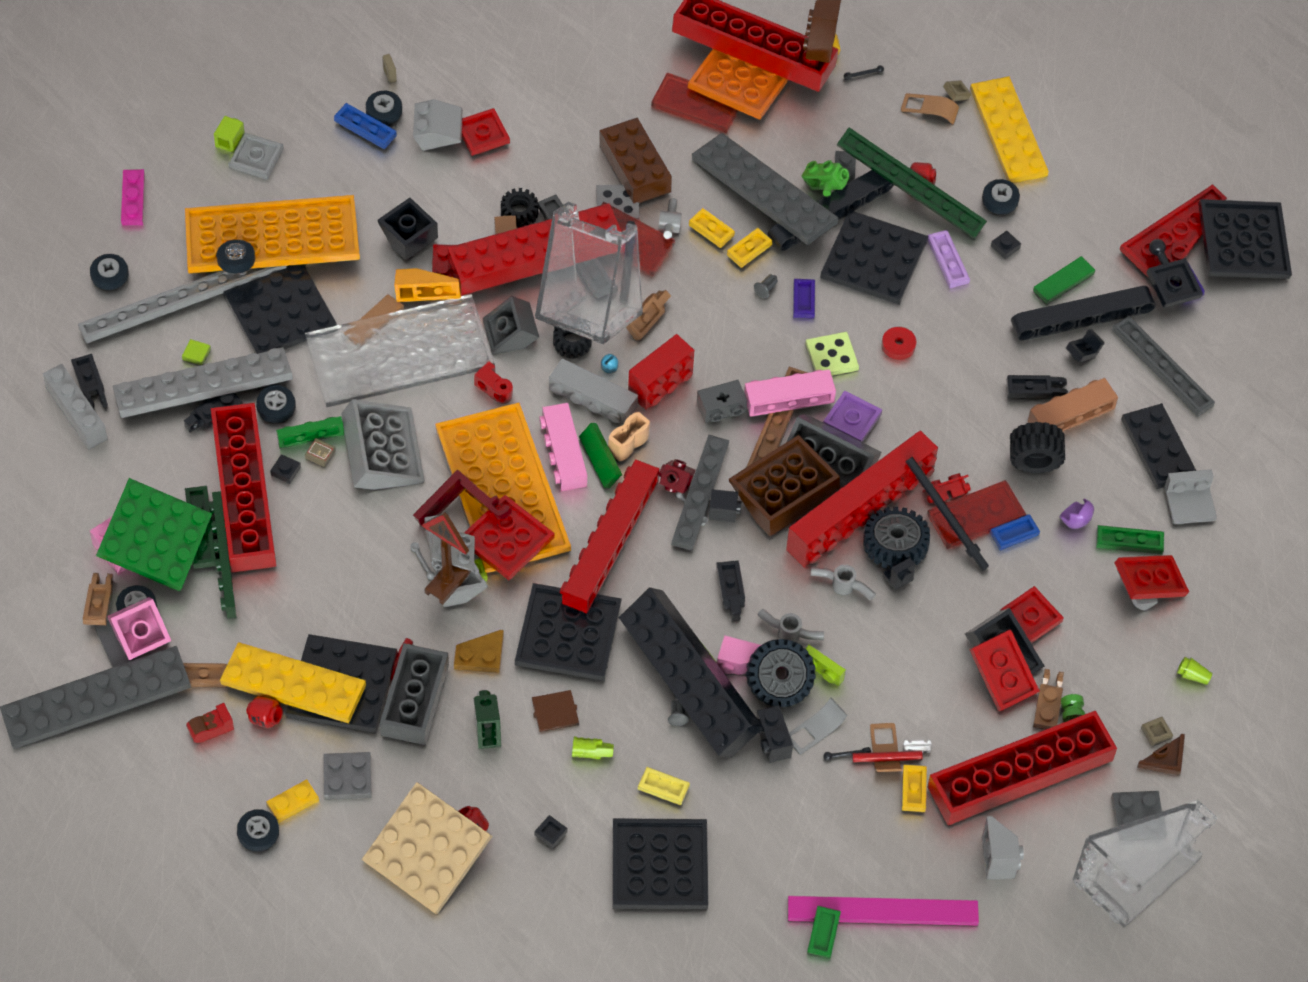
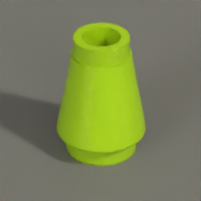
M1184 657L1177 669V673L1181 675V678L1206 685L1213 674L1192 657Z

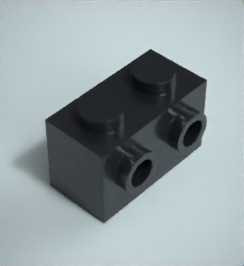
M780 706L757 710L756 718L764 727L758 732L761 738V749L764 754L766 753L769 763L791 758L793 743Z

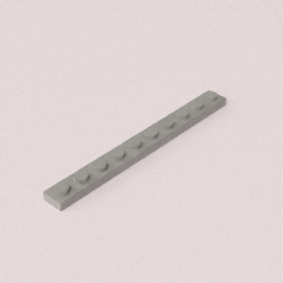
M287 266L250 268L243 273L237 274L219 271L78 323V327L87 344L222 294L223 291L287 268Z

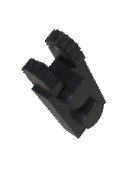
M88 354L71 359L80 389L93 409L95 405L91 396L99 394L101 405L103 407L108 406L104 394V386L93 355Z
M1008 375L1006 379L1008 398H1054L1068 394V390L1063 389L1067 385V379L1064 377Z

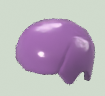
M1084 498V504L1075 501L1061 513L1059 518L1071 529L1084 527L1091 521L1094 514V506L1089 500Z

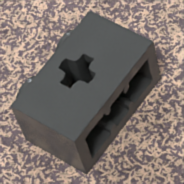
M739 380L697 391L696 403L705 423L718 422L723 418L739 416L746 412L747 398Z

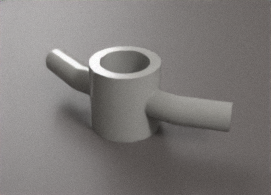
M675 198L669 199L668 211H660L658 231L664 232L663 236L666 239L671 238L672 233H680L682 213L676 212L677 199Z
M840 565L835 571L828 568L811 567V576L832 579L833 589L840 595H848L856 589L869 600L876 596V593L867 585L856 580V571L850 565Z
M761 609L758 613V616L767 624L779 629L778 636L780 639L797 642L800 637L807 640H824V631H808L803 629L801 618L796 614H785L779 620L764 609ZM791 627L794 628V630H788L786 628Z

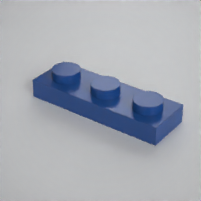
M345 103L334 115L335 122L384 150L397 136L396 130L348 103Z

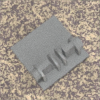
M459 532L469 552L464 554L451 546L452 565L473 572L475 536ZM432 533L431 559L433 560L431 565L435 570L440 571L442 570L441 539Z

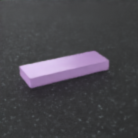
M948 230L929 234L928 243L949 288L969 284L970 278Z

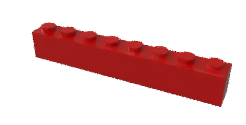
M636 459L631 467L628 466L626 468L624 480L622 483H618L614 499H609L605 515H601L598 519V528L595 532H591L588 538V546L582 548L579 554V562L577 565L574 564L572 566L568 582L564 581L560 590L562 604L584 613L588 612L659 482L660 468Z

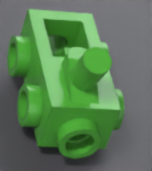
M831 160L819 164L816 161H811L807 164L806 169L801 175L811 190H823L824 196H830L832 190H842L850 178L846 168L840 165V163H833Z

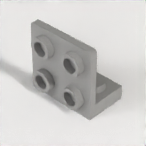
M1212 469L1168 474L1164 488L1173 524L1216 520L1217 515L1210 491L1214 477Z

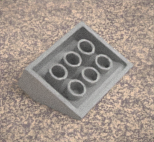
M352 399L341 415L354 487L376 490L424 483L425 479L412 409L410 407Z

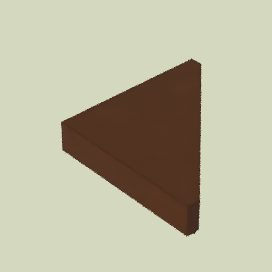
M1180 734L1178 738L1170 743H1166L1144 760H1140L1137 768L1180 775L1185 734Z

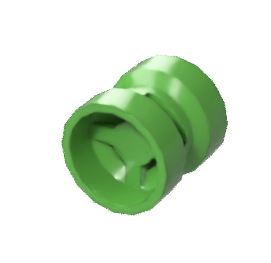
M1070 694L1061 698V707L1064 709L1062 714L1063 722L1085 715V711L1082 709L1084 706L1083 696Z

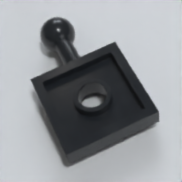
M1160 239L1151 241L1149 251L1158 257L1161 265L1149 268L1146 273L1163 308L1201 298L1203 292L1186 258L1169 262L1164 253L1166 250L1164 241ZM1170 280L1177 281L1180 286H1173Z

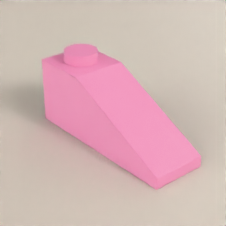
M724 635L717 664L725 674H746L750 656L761 645Z

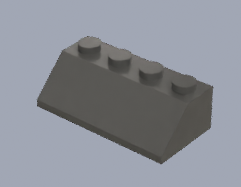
M807 414L797 417L787 439L788 442L799 435L840 476L841 487L847 485L878 462L882 453Z

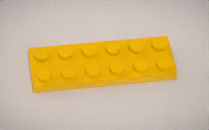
M1010 76L972 83L970 86L971 93L1006 180L1017 183L1047 177L1048 168Z
M240 642L237 643L220 679L221 685L257 696L276 699L280 703L348 724L366 687L365 680Z

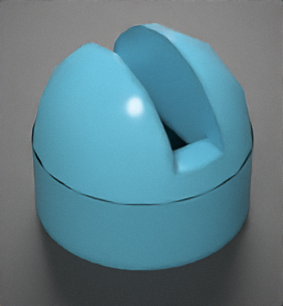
M613 354L605 355L601 360L602 370L606 373L617 371L618 359Z

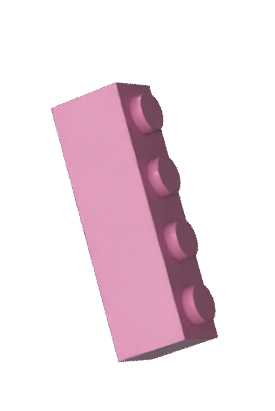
M830 369L804 374L796 373L786 377H773L762 381L754 380L745 383L744 394L747 398V409L751 417L834 403L836 389Z
M563 403L542 407V416H539L541 429L546 431V434H544L545 446L550 447L551 450L548 455L550 465H554L556 470L553 471L555 484L560 485L561 492L587 487V472L569 404Z

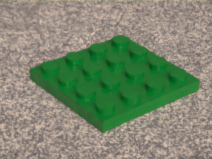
M129 478L96 556L180 592L212 513Z

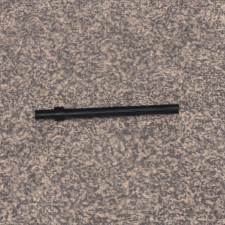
M911 457L905 461L967 549L965 551L968 556L975 560L982 571L987 569L989 565L981 555V549L976 543L974 544L915 459Z

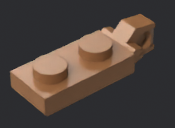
M659 290L656 294L652 293L624 323V326L635 340L642 339L665 313L664 304L671 297L667 290Z

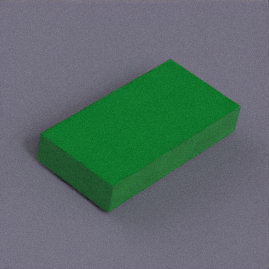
M817 906L807 950L808 954L831 958L841 911Z

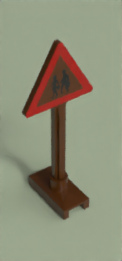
M446 512L425 521L422 525L423 528L441 539L442 570L426 586L425 594L428 596L432 594L439 599V603L442 605L470 574L469 570L452 565L451 546L464 554H467L469 549Z

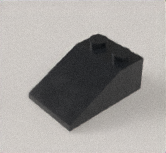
M1010 608L1000 610L965 633L972 647H975L1011 629L1032 675L1045 667Z

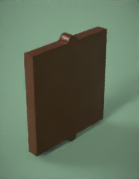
M571 690L532 697L535 711L533 717L537 720L539 732L579 725L576 712L577 705L574 704Z

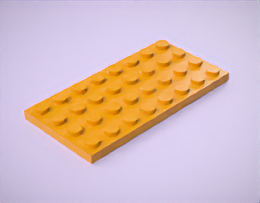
M354 195L185 208L188 274L223 271L218 265L216 254L218 248L230 240H244L253 246L256 259L251 268L360 260ZM233 253L228 256L230 260H240L244 257L241 253Z
M520 403L435 424L451 475L458 469L490 498L496 495L499 499L504 495L508 496L555 533V538L531 561L571 551V544ZM465 490L459 495L470 527L488 509L466 493ZM481 559L486 573L496 571Z

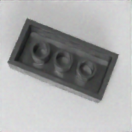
M403 644L380 720L381 736L426 745L449 667L448 652Z

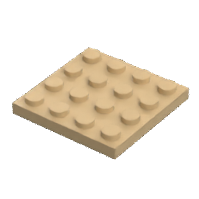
M416 782L362 860L438 915L493 836Z

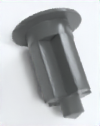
M769 274L761 283H755L753 287L756 294L761 298H768L769 291L778 282L777 276Z
M675 698V701H671V716H669L668 722L673 726H683L688 723L689 719L685 715L684 707Z

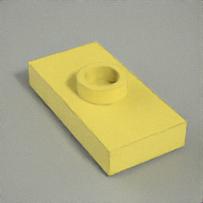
M646 767L639 782L638 790L681 806L690 783Z

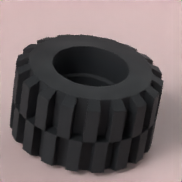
M1046 422L1026 423L1025 425L1018 426V428H1015L1010 433V461L1016 469L1034 474L1045 473L1058 469L1060 465L1064 464L1065 434L1056 425Z

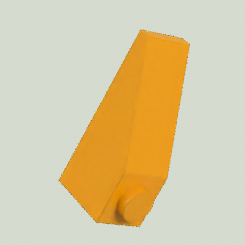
M418 268L396 269L394 286L397 302L461 299L459 279Z

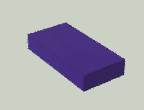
M794 279L793 318L814 319L815 279Z

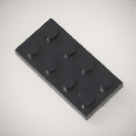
M1162 403L1122 415L1121 420L1156 489L1165 486L1169 473L1196 471Z

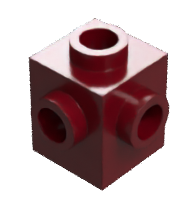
M671 460L666 465H662L659 472V477H661L659 484L665 486L664 489L669 492L677 493L678 491L683 494L689 490L696 470L686 466L687 463L682 460Z

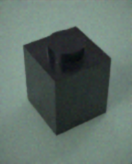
M712 489L709 520L735 522L736 514L741 513L742 501L737 500L738 492Z

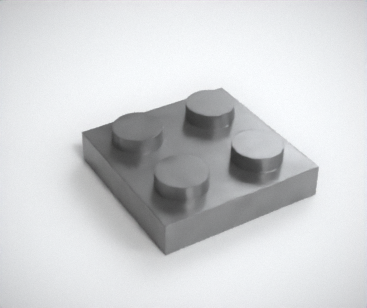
M370 752L324 754V800L371 798Z

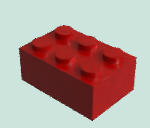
M678 334L674 335L629 370L628 390L638 395V404L645 410L657 405L662 397L667 393L671 394L680 383L688 381L693 375L695 350Z

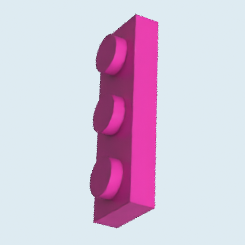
M144 169L123 170L122 226L143 225Z

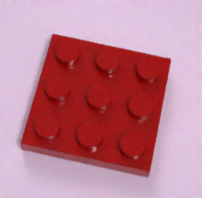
M504 495L499 499V503L495 505V508L498 511H503L506 506H510L512 512L507 518L499 519L488 510L464 533L475 536L474 554L509 581L555 538V533L508 496Z

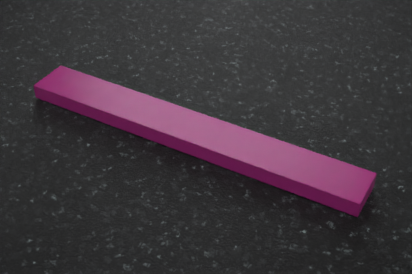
M788 896V921L814 922L817 906L841 911L839 922L967 926H978L979 924L978 900Z

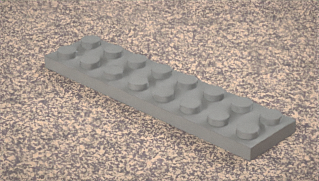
M282 347L259 354L251 353L242 357L229 358L224 361L207 363L206 365L167 372L157 376L144 377L139 380L122 382L112 386L120 417L125 418L292 380L293 376L284 348Z

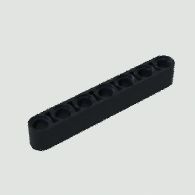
M870 170L846 184L842 190H835L830 196H825L816 202L836 215L838 220L847 216L849 210L856 211L887 193L893 188L894 184L875 171ZM778 223L767 234L780 251H786L802 242Z
M1139 286L1020 312L1011 318V323L1017 338L1024 341L1120 320L1127 316L1133 317L1146 314L1155 309L1156 303L1149 287Z

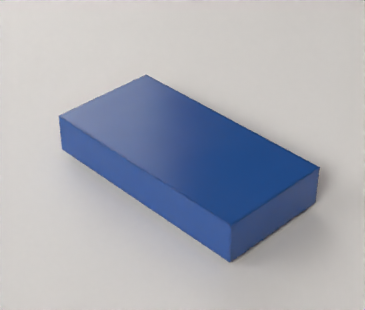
M1028 514L992 528L990 534L999 550H1003L1039 536L1040 530L1031 515Z

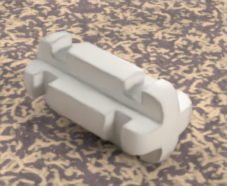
M924 739L911 740V742L904 740L903 749L904 751H922V753L927 751V753H930L932 743L929 739H927V742H924Z

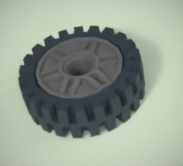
M887 507L884 508V513L882 510L876 512V515L870 516V520L867 521L863 539L864 550L868 553V557L870 559L874 558V563L877 565L882 562L883 568H887L890 565L892 569V567L909 558L918 565L926 557L930 544V529L927 527L928 523L926 520L923 521V517L920 514L916 516V512L913 510L907 513L908 508L904 507L902 511H899L898 507H893V511Z
M775 639L759 646L750 656V660L747 663L746 677L752 693L760 701L770 706L788 707L801 702L808 696L814 685L816 669L812 657L802 645L787 639ZM778 667H783L786 670V676L782 680L776 677Z

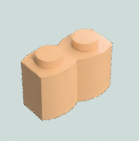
M640 412L630 415L625 420L624 425L614 429L609 436L608 447L613 457L619 462L627 459L633 453L634 448L643 445L649 437L650 420Z

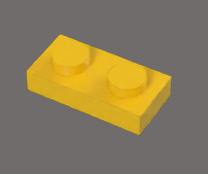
M704 208L689 220L690 227L719 248H722L735 235V231Z
M757 228L728 249L727 256L742 268L772 246V240Z
M903 765L902 811L925 812L927 766Z
M306 779L266 801V806L279 824L317 803L319 797Z

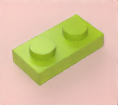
M808 645L805 649L813 659L815 671L821 674L827 682L834 683L839 687L844 681L846 669Z

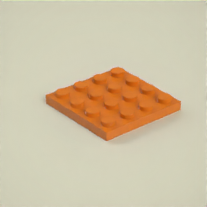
M712 49L689 80L688 88L761 120L788 82V79Z

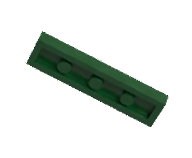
M207 486L185 488L187 503L210 512ZM211 518L194 557V569L216 566Z

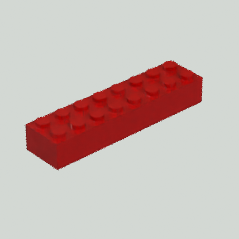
M683 0L673 16L672 32L817 92H820L836 66L838 48L833 47L830 63L805 59L807 50H803L805 38H809L808 36L720 0Z
M610 203L448 247V263L454 278L459 279L462 296L623 251L624 236Z
M255 403L211 408L231 573L277 567Z
M921 430L915 433L791 525L788 531L786 551L804 568L810 563H816L823 553L833 550L839 541L843 538H849L859 526H865L867 521L870 520V516L876 514L879 510L883 512L887 505L891 502H897L903 493L907 490H913L918 485V479L905 461L913 457L927 478H929L935 471L938 446Z
M1095 710L930 774L927 788L949 826L1112 762L1117 747Z

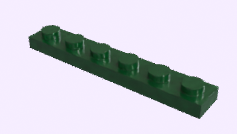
M221 491L212 492L213 501H209V509L212 515L215 514V520H211L212 533H217V539H213L215 553L219 552L220 558L216 559L217 572H222V578H218L219 591H224V597L220 598L221 609L227 612L228 619L237 618L222 496Z

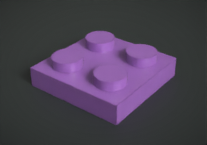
M844 390L823 423L863 442L882 415V409Z

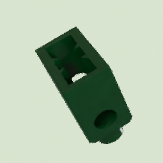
M481 690L473 698L478 749L501 747V726L497 695H491L488 690ZM492 723L490 728H484V724Z

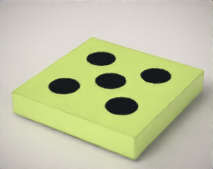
M847 332L806 340L805 345L814 371L830 369L833 376L859 370V365Z

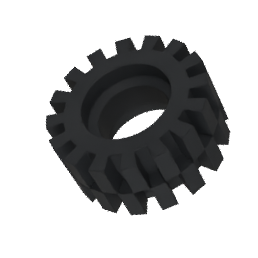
M515 188L512 189V193L507 191L506 196L503 195L501 201V216H516V228L517 225L524 227V224L527 226L531 225V222L534 224L536 218H538V199L533 192L529 194L528 189L525 192H522V188H519L517 192ZM524 205L527 207V210L518 212L514 211L512 207Z
M567 317L564 318V323L560 320L558 325H555L553 331L555 350L557 352L560 351L561 356L566 353V358H570V355L578 358V354L581 357L584 356V351L588 353L589 347L591 348L592 345L591 327L588 326L586 321L582 323L581 318L575 321V317H571L569 321ZM568 334H577L581 339L570 342L564 337Z

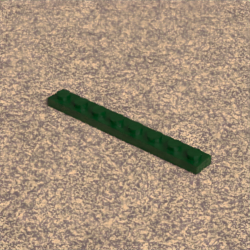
M850 127L838 141L837 146L974 240L987 223V220Z

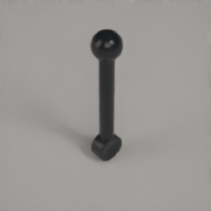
M879 65L877 68L856 73L847 72L843 77L845 80H850L852 77L874 72L882 73L884 67Z
M865 747L862 750L838 753L825 752L823 757L826 761H829L836 757L852 756V753H871V748Z

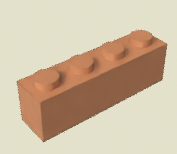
M1105 378L1098 381L1093 380L1082 388H1074L1068 394L1061 397L1056 396L1047 403L1035 405L1030 409L1028 423L1046 422L1054 424L1057 428H1061L1063 432L1114 410L1118 396Z

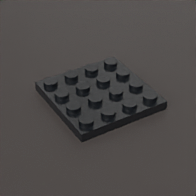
M1200 199L1198 206L1208 276L1290 279L1292 271L1281 202Z
M849 210L821 271L820 278L900 305L927 244L928 236Z
M304 264L288 265L285 269L223 291V296L254 353L259 354L282 347L287 349L337 329L335 319Z
M533 583L515 657V665L605 681L622 598L597 594L588 612L584 613L562 604L561 588Z
M308 634L301 661L365 680L366 687L349 724L290 705L286 709V718L376 733L398 654L397 649Z
M613 818V909H708L707 819Z

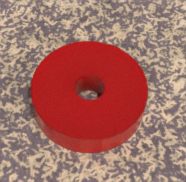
M892 327L883 335L882 350L892 359H907L915 352L916 337L907 328Z

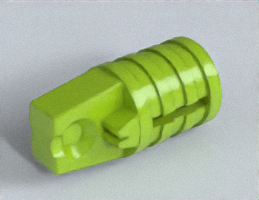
M574 736L572 757L591 759L613 757L614 744L602 742L603 739L578 738Z

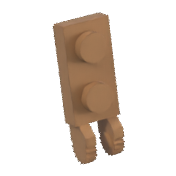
M93 573L87 592L83 624H107L113 591V574L107 573L105 584H99V573Z
M1050 669L1044 670L1042 684H1040L1039 688L1040 692L1038 693L1033 727L1046 730L1057 725L1063 692L1064 672L1059 671L1057 674L1055 687L1047 685L1050 679Z

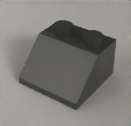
M510 296L482 318L493 354L524 349L539 338L530 302L515 296Z

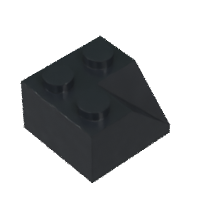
M410 197L377 220L391 247L405 260L438 238V223Z

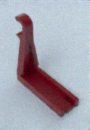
M457 469L413 516L422 526L425 522V517L441 514L464 490L499 519L507 518L511 514L512 509L510 506H506L503 511H498L495 508V505L499 503L497 495L492 498L488 497Z

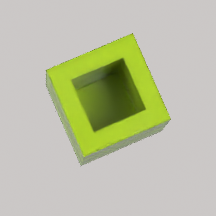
M224 116L214 132L215 147L234 153L245 133L244 123L236 118Z

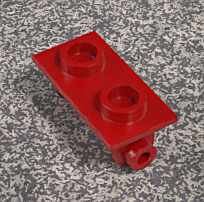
M960 473L949 476V481L941 483L940 479L931 482L943 501L949 499L947 491H950L951 497L955 498L966 495L971 490L969 483L964 481L969 475L961 476ZM927 495L928 503L935 504L930 496Z

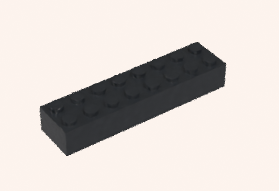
M649 587L618 617L718 756L732 758L764 728L663 590Z

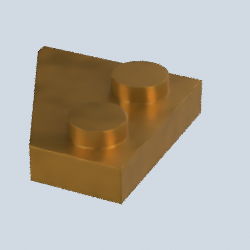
M498 630L457 644L454 669L500 673L504 630Z

